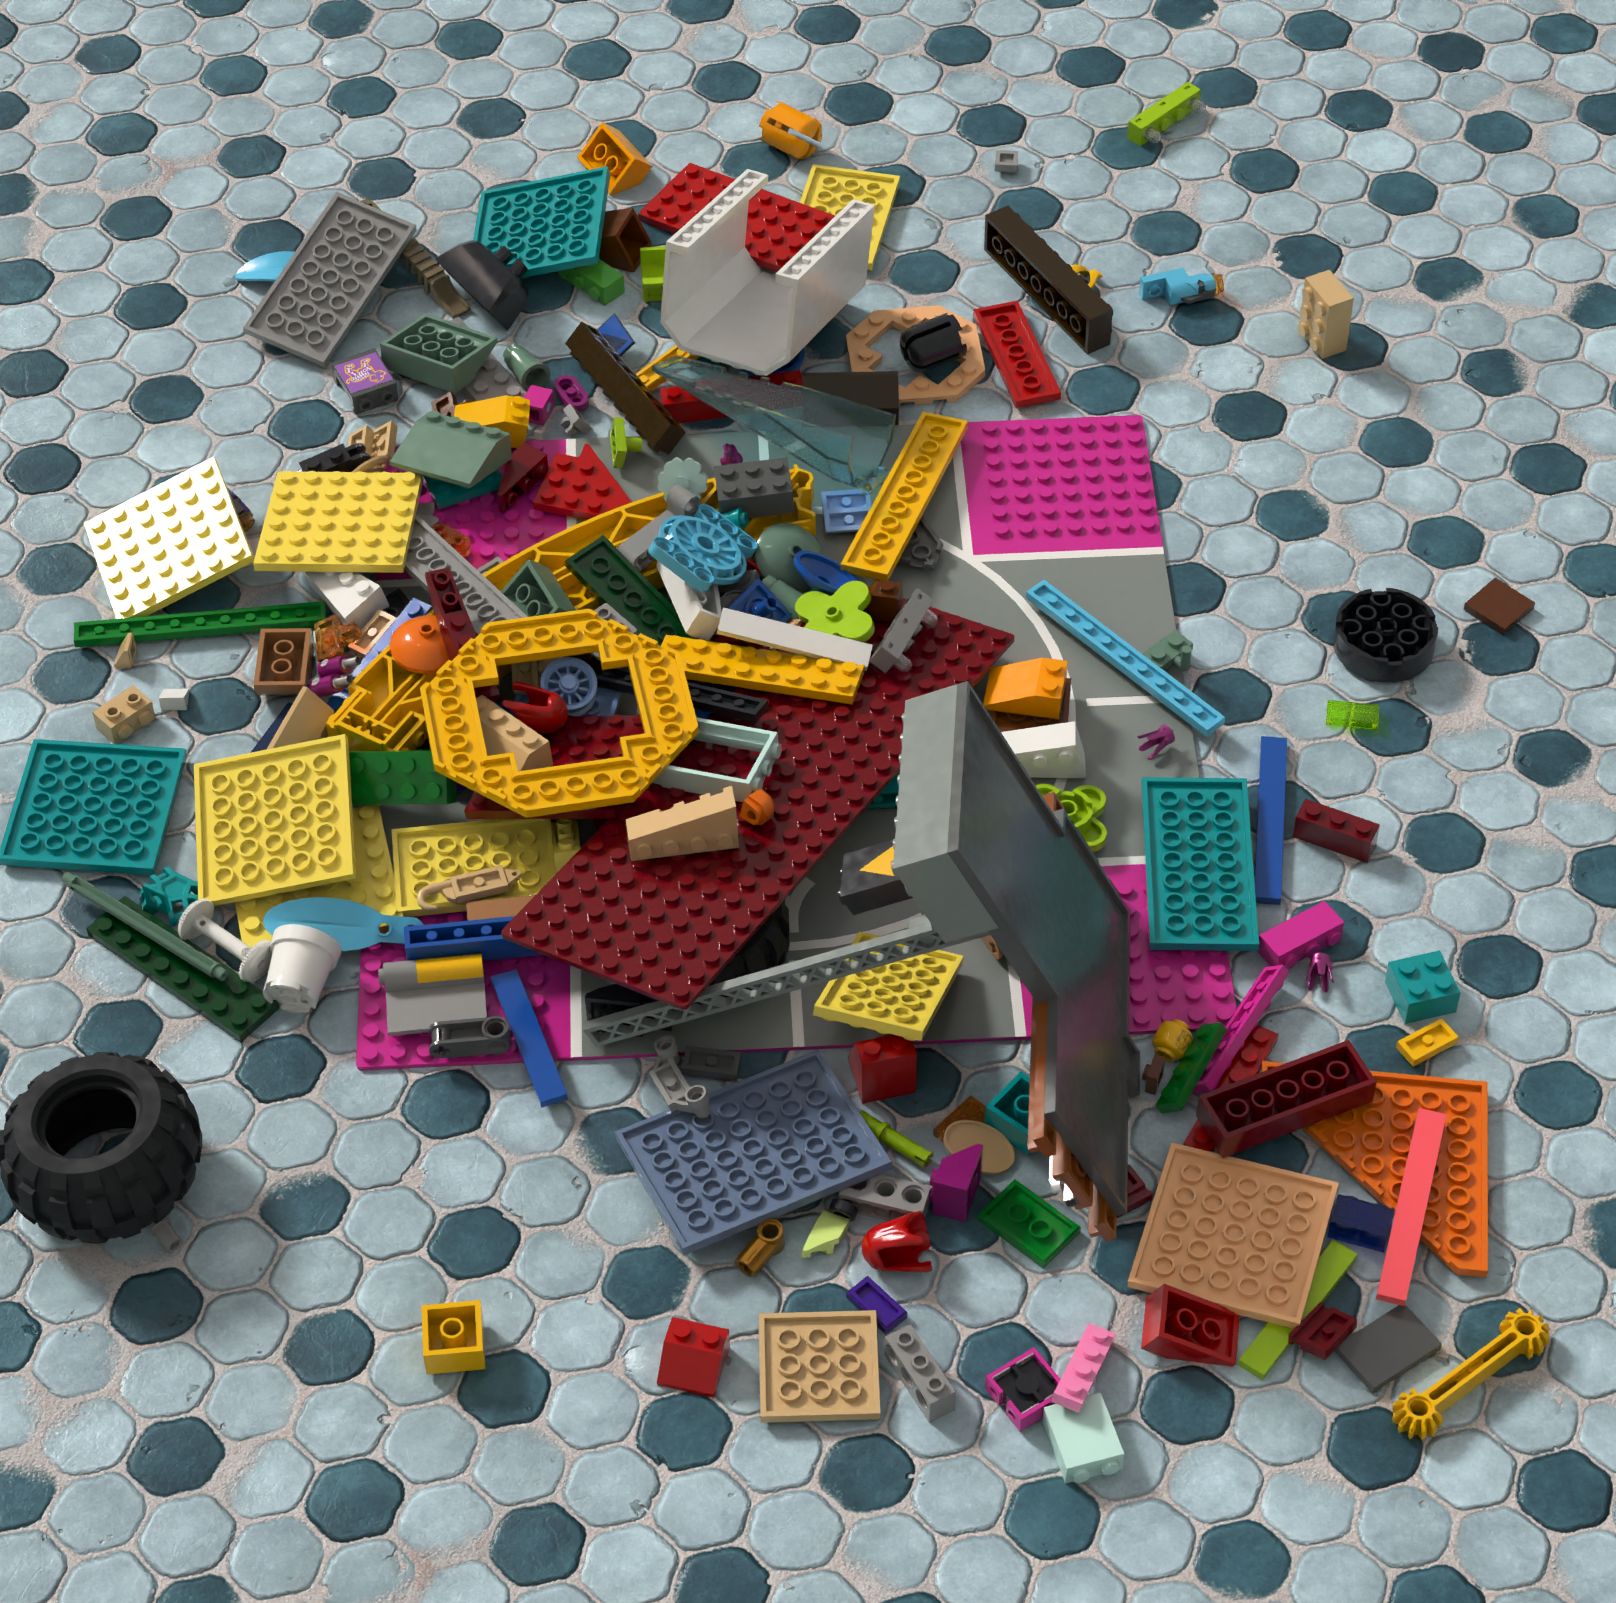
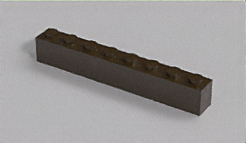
M581 321L565 343L571 350L570 355L582 363L581 368L593 376L591 378L592 381L604 389L602 391L603 394L615 402L613 404L614 407L626 415L624 417L625 420L631 425L636 426L637 434L647 439L648 447L657 453L662 451L669 455L685 435V430L596 328Z

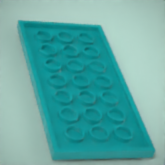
M1142 777L1141 793L1149 950L1258 951L1259 934L1247 778Z

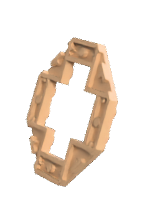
M940 305L875 310L846 335V347L848 349L851 372H875L873 370L882 363V354L869 347L892 327L903 332L906 328L945 313L948 316L953 314L962 328V330L958 331L962 345L965 343L967 345L966 356L955 359L961 365L939 385L921 375L916 377L906 387L898 384L899 407L901 403L914 402V405L933 404V400L943 399L947 403L957 402L985 377V365L976 324Z

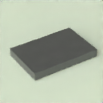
M1398 1305L1345 1339L1335 1352L1366 1387L1374 1393L1439 1351L1442 1343L1406 1305Z

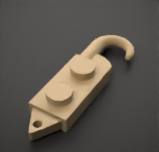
M502 865L453 876L449 880L424 886L418 892L417 903L424 910L436 911L438 910L437 905H429L425 902L427 896L442 892L448 901L459 904L509 892V887L522 878V872L505 869Z

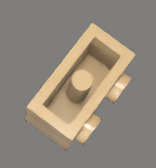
M134 685L92 712L96 729L113 744H118L122 740L127 739L131 734L148 725L156 718L152 701Z

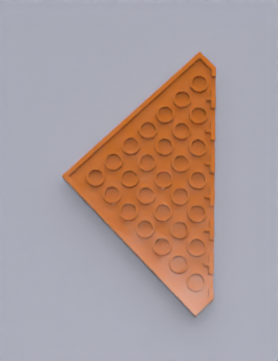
M1262 1061L1261 1072L1285 1063ZM1370 1071L1377 1081L1373 1102L1302 1128L1305 1133L1386 1209L1395 1215L1418 1109L1422 1108L1447 1114L1419 1240L1457 1275L1487 1277L1488 1086L1486 1081Z

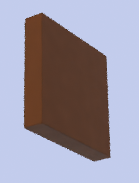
M1494 578L1464 604L1463 610L1504 635L1534 609L1535 602L1499 579Z

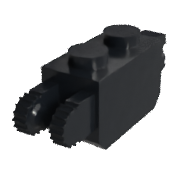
M358 442L346 448L344 444H341L299 462L301 469L296 472H352L359 465L371 459V456L365 452L366 447L362 443Z

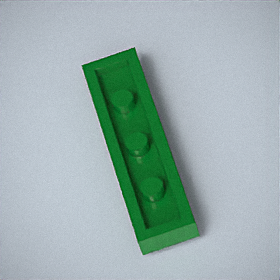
M1222 1022L1203 1024L1196 1030L1192 1043L1184 1052V1057L1179 1065L1173 1070L1171 1079L1161 1091V1096L1155 1105L1161 1113L1183 1109L1227 1031Z

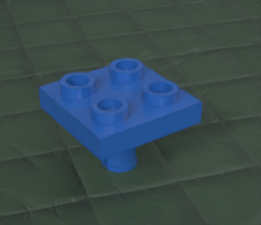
M759 578L727 608L786 623L792 616L789 610Z

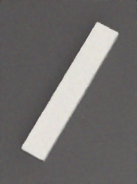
M727 608L722 610L717 634L816 659L828 658L834 662H853L856 665L864 664V671H867L873 646L872 644Z

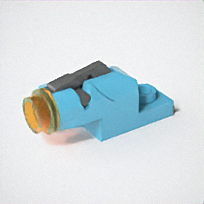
M1184 268L1140 277L1139 295L1142 300L1164 296L1169 305L1184 302L1191 304L1196 301L1214 298L1224 291L1223 279L1220 274L1215 275V273L1188 276Z

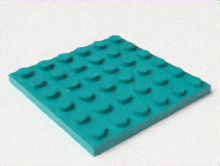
M608 166L481 191L473 240L481 242L493 253H496L501 247L505 246L515 256L507 264L508 267L518 258L528 268L521 278L597 264L599 261L611 175Z
M34 739L0 846V865L142 875L155 874L187 758L186 749Z

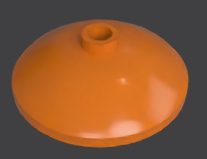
M423 615L412 618L401 624L391 637L390 652L394 661L400 667L410 672L433 674L450 660L436 615Z

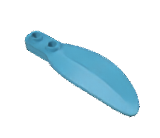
M273 252L254 258L243 265L237 271L235 277L238 281L275 282L295 252Z
M312 897L283 902L271 908L263 919L264 927L271 935H273L276 928L283 925L309 926L333 937L341 946L342 951L364 949L379 942L405 944L404 927L423 925L419 919L414 917L382 915L373 908L361 903L328 897ZM383 923L389 926V931L385 934L379 932V926Z

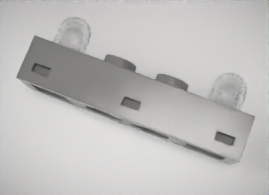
M919 588L915 589L903 603L869 661L884 673L892 666L904 673L911 670L912 662L902 652L905 653L914 642L911 637L914 638L921 630L922 625L920 622L929 628L937 625V615L928 609L933 599Z

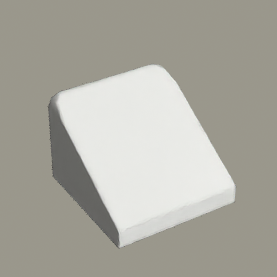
M163 689L159 696L161 710H187L189 689Z

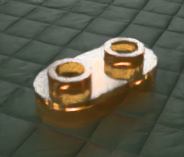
M440 523L431 526L460 555L466 557L470 554L471 541L468 536L446 524Z

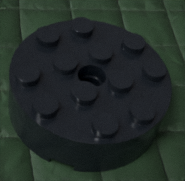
M1386 588V591L1372 592L1371 589L1360 591L1349 597L1339 608L1333 637L1335 653L1347 669L1368 681L1400 682L1412 679L1422 673L1433 659L1438 635L1435 614L1423 600L1406 591Z

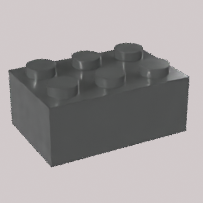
M787 457L714 466L719 511L721 514L739 507L742 508L743 512H747L748 519L795 513Z

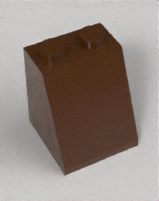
M634 208L605 211L599 259L612 268L635 272L641 263L640 248L650 247L652 242Z

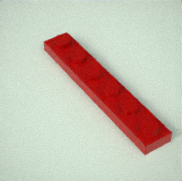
M1257 1025L1249 1033L1244 1046L1236 1053L1232 1059L1231 1066L1225 1071L1215 1089L1258 1074L1262 1067V1061L1267 1060L1278 1041L1279 1034ZM1197 1119L1183 1145L1214 1152L1215 1145L1199 1119Z

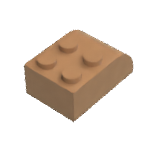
M311 628L260 630L254 677L256 695H298L303 686L308 687L312 678L315 651Z

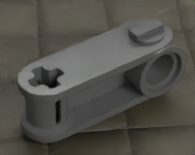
M501 1016L439 1021L431 1024L429 1027V1034L432 1037L429 1053L435 1058L499 1055L508 1051L512 1045L509 1022Z

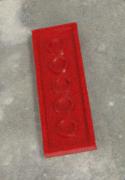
M1018 300L973 309V317L1015 408L1060 400L1061 391Z

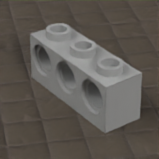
M879 1174L839 1192V1199L856 1206L859 1210L857 1214L886 1221L917 1211H921L926 1218L930 1205L931 1186L918 1181L911 1182L899 1179L893 1175Z
M909 1324L885 1336V1357L928 1422L930 1423L954 1411L956 1391L912 1325Z

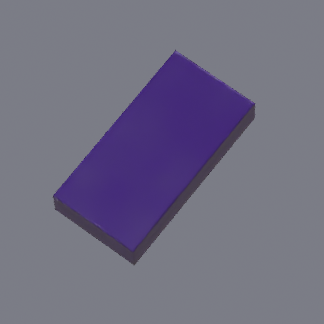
M866 1276L846 1292V1298L860 1311L876 1310L877 1327L886 1335L908 1317V1312L869 1276Z

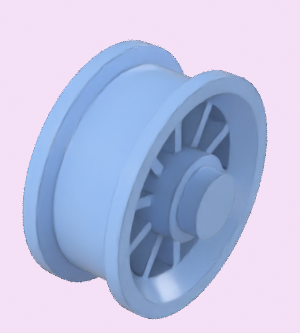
M563 657L554 660L544 669L540 680V688L559 694L567 703L568 715L583 716L595 704L597 677L591 666L583 660L574 657Z

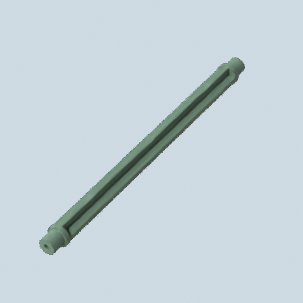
M66 872L62 876V882L68 885L69 889L92 901L95 905L203 971L211 978H217L220 981H224L227 978L228 971L220 963L197 951L189 944L152 921L147 920L144 916L107 893L97 889L79 875Z

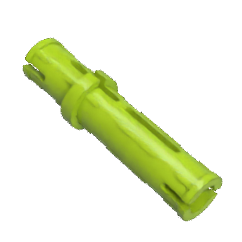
M864 1110L860 1112L879 1143L883 1142L922 1168H926L930 1164L931 1158L934 1156L933 1152L891 1128L890 1123L886 1121L881 1122Z

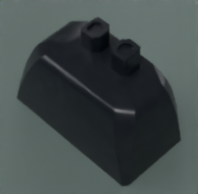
M475 240L458 244L436 257L435 260L508 331L522 311L529 296L526 285L520 279L527 272L528 268L518 258L508 267L507 264L515 256L505 246L501 247L496 253H493L488 247Z

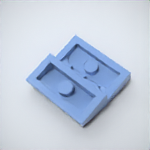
M870 488L821 492L826 534L858 532L871 508Z

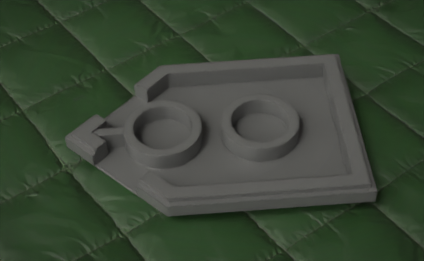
M923 516L899 562L933 570L943 549V543Z

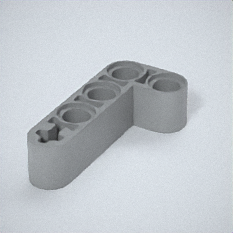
M680 484L673 486L668 492L666 499L667 510L621 543L617 548L639 572L656 560L650 555L648 548L654 538L658 537L661 524L672 516L684 515L693 517L700 506L699 497Z

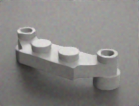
M671 1035L659 1037L654 1043L658 1058L654 1068L649 1071V1075L670 1111L679 1110L693 1113L698 1118L709 1116L711 1107L706 1088L702 1085L690 1087L677 1066L681 1059L678 1054L679 1048L675 1038Z

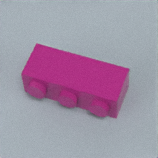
M1323 901L1260 934L1259 950L1257 952L1269 966L1284 965L1286 969L1292 968L1300 960L1311 957L1329 945L1337 944L1342 939L1344 921Z

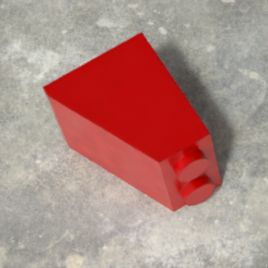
M888 1035L854 1043L848 1056V1061L862 1104L916 1093L917 1053L913 1041L906 1040L897 1035Z

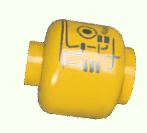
M1179 1019L1162 1022L1152 1040L1155 1054L1165 1057V1061L1168 1062L1182 1059L1184 1052L1193 1040V1036L1188 1030L1189 1026Z

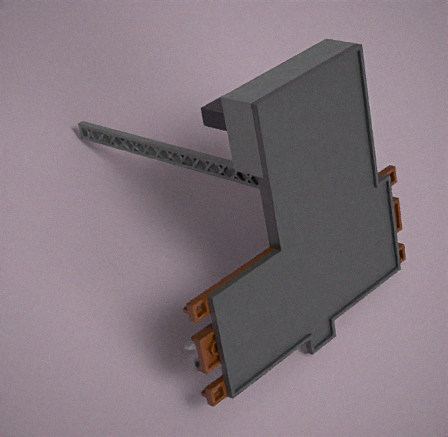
M968 681L905 700V710L902 714L903 733L900 735L902 751L899 755L900 775L897 776L899 792L898 796H896L897 817L894 818L895 838L844 854L843 867L840 868L842 879L838 896L842 905H846L852 915L914 898L920 913L924 916L909 920L908 929L708 986L686 1010L678 1009L661 1001H655L584 1022L583 1031L594 1045L598 1047L991 935L1033 997L1031 1015L1032 1037L1030 1043L1031 1065L1029 1071L1028 1150L1030 1153L1041 1151L1044 1157L1050 1156L1049 1182L1053 1194L1063 1192L1064 1190V1202L1068 1208L1075 1207L1078 1210L1089 1207L1088 1232L1091 1238L1101 1235L1105 1242L1115 1240L1116 1218L1118 1215L1127 1213L1128 1096L1130 1098L1140 1095V1051L1129 1036L1130 911L1120 897V893L1100 866L1097 857L1079 829L1075 827L1066 813L1063 804L1055 792L1044 794L1043 798ZM897 944H903V945H906V946H905V947H900V946H896V945H897ZM875 951V952H879V953H881V954H873V953H869V952ZM845 959H852L856 961L850 962L846 961ZM820 966H825V967H829V968H828V969H824V968H820ZM799 973L803 974L804 976H798L794 974ZM773 980V981H777V982H779V983H772V982H768V981ZM719 995H726V996H730V997L725 998V997H722V996H719ZM597 1030H603L607 1032L599 1034Z

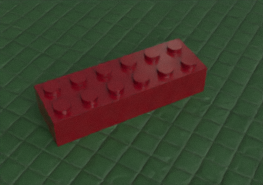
M1347 1040L1199 1095L1196 1116L1221 1157L1225 1158L1373 1102L1377 1081L1351 1042Z

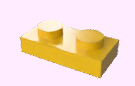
M1440 1018L1397 1041L1396 1048L1414 1067L1457 1044L1459 1037Z

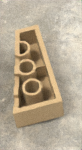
M732 786L723 788V792L712 796L710 793L699 796L700 800L687 804L684 801L675 803L671 809L665 811L657 809L626 819L631 861L739 848L736 804Z

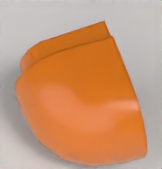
M762 789L755 791L743 800L740 817L752 825L766 823L774 814L775 804L773 799Z

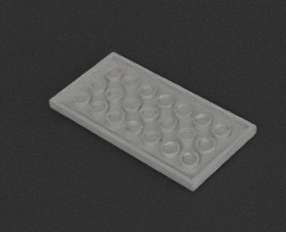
M336 192L244 325V333L325 368L417 231L416 225Z

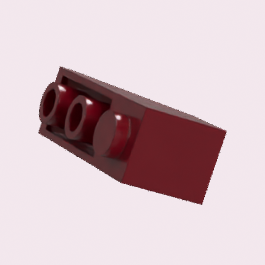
M524 442L511 454L512 459L507 462L497 493L499 512L504 513L522 495L529 492L533 485L545 477L549 469L546 453Z

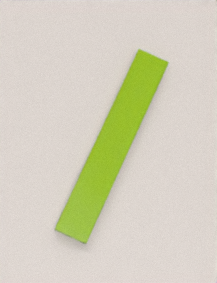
M1335 1240L1331 1241L1319 1257L1303 1319L1320 1302L1323 1303L1357 1260V1253ZM1268 1322L1240 1357L1238 1365L1264 1380L1291 1345L1288 1343V1338L1293 1328Z

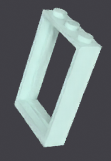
M696 717L699 733L693 740L761 752L746 780L668 765L652 782L665 788L673 787L703 795L710 793L711 796L723 792V788L732 786L735 801L743 802L750 794L762 789L766 776L769 777L772 772V765L776 759L780 758L782 745L779 744L778 733Z

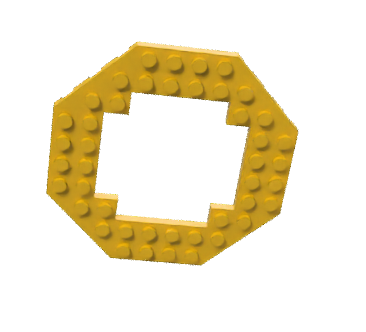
M591 609L488 622L481 628V633L475 639L471 638L459 649V654L452 661L448 660L436 672V677L430 683L426 682L420 687L434 770L526 818L632 803L699 733L698 722L679 651L672 648L667 650L659 646L658 641L641 633L636 635L629 632L627 626L612 619L609 621L598 617L597 612ZM593 652L599 653L602 670L628 666L644 734L620 737L622 757L518 771L514 752L487 756L474 688L498 685L499 679L496 666Z

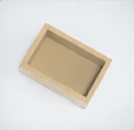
M1330 270L1306 277L1304 289L1302 290L1303 298L1298 324L1299 334L1308 341L1312 350L1316 351L1322 359L1346 351L1354 297Z

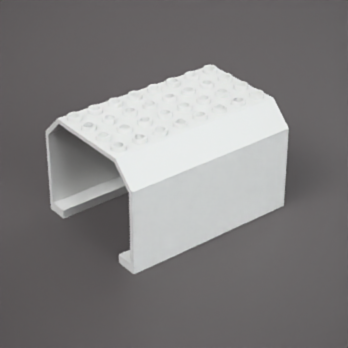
M747 169L666 241L660 323L678 348L689 352L690 355L702 356L713 362H722L736 369H745L756 375L767 376L790 362L866 285L875 205L853 199L789 260L776 275L762 271L745 248L749 200L768 183L767 174Z

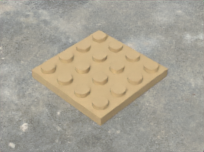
M876 1310L759 1313L761 1423L881 1419Z

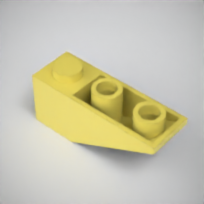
M559 819L556 822H551L556 873L581 849L577 820Z

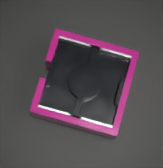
M1034 1347L988 1374L985 1380V1389L998 1405L1004 1404L1006 1406V1415L1021 1432L1043 1418L1044 1407L1056 1404L1051 1402L1060 1378Z

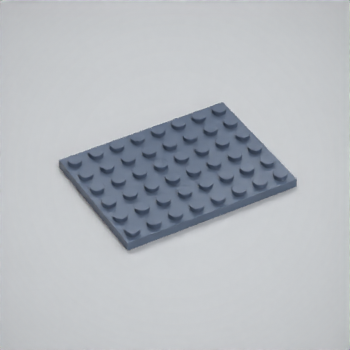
M819 1050L709 1093L711 1113L705 1118H698L693 1113L679 1110L671 1112L669 1109L615 1131L618 1144L684 1256L757 1226L766 1219L776 1218L892 1169L891 1159Z

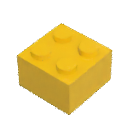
M481 1300L421 1305L423 1358L426 1375L486 1369Z

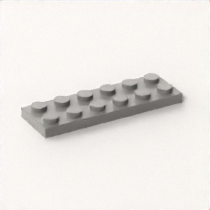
M460 317L449 321L469 328ZM492 353L489 354L471 383L462 389L472 402L505 395L521 396L524 398L527 393Z

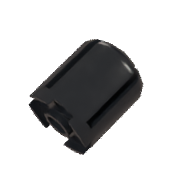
M947 313L906 328L900 336V350L904 360L907 361V365L913 371L920 373L966 356L967 345L966 343L963 345L961 343L958 331L962 330L958 320L953 314L948 316Z

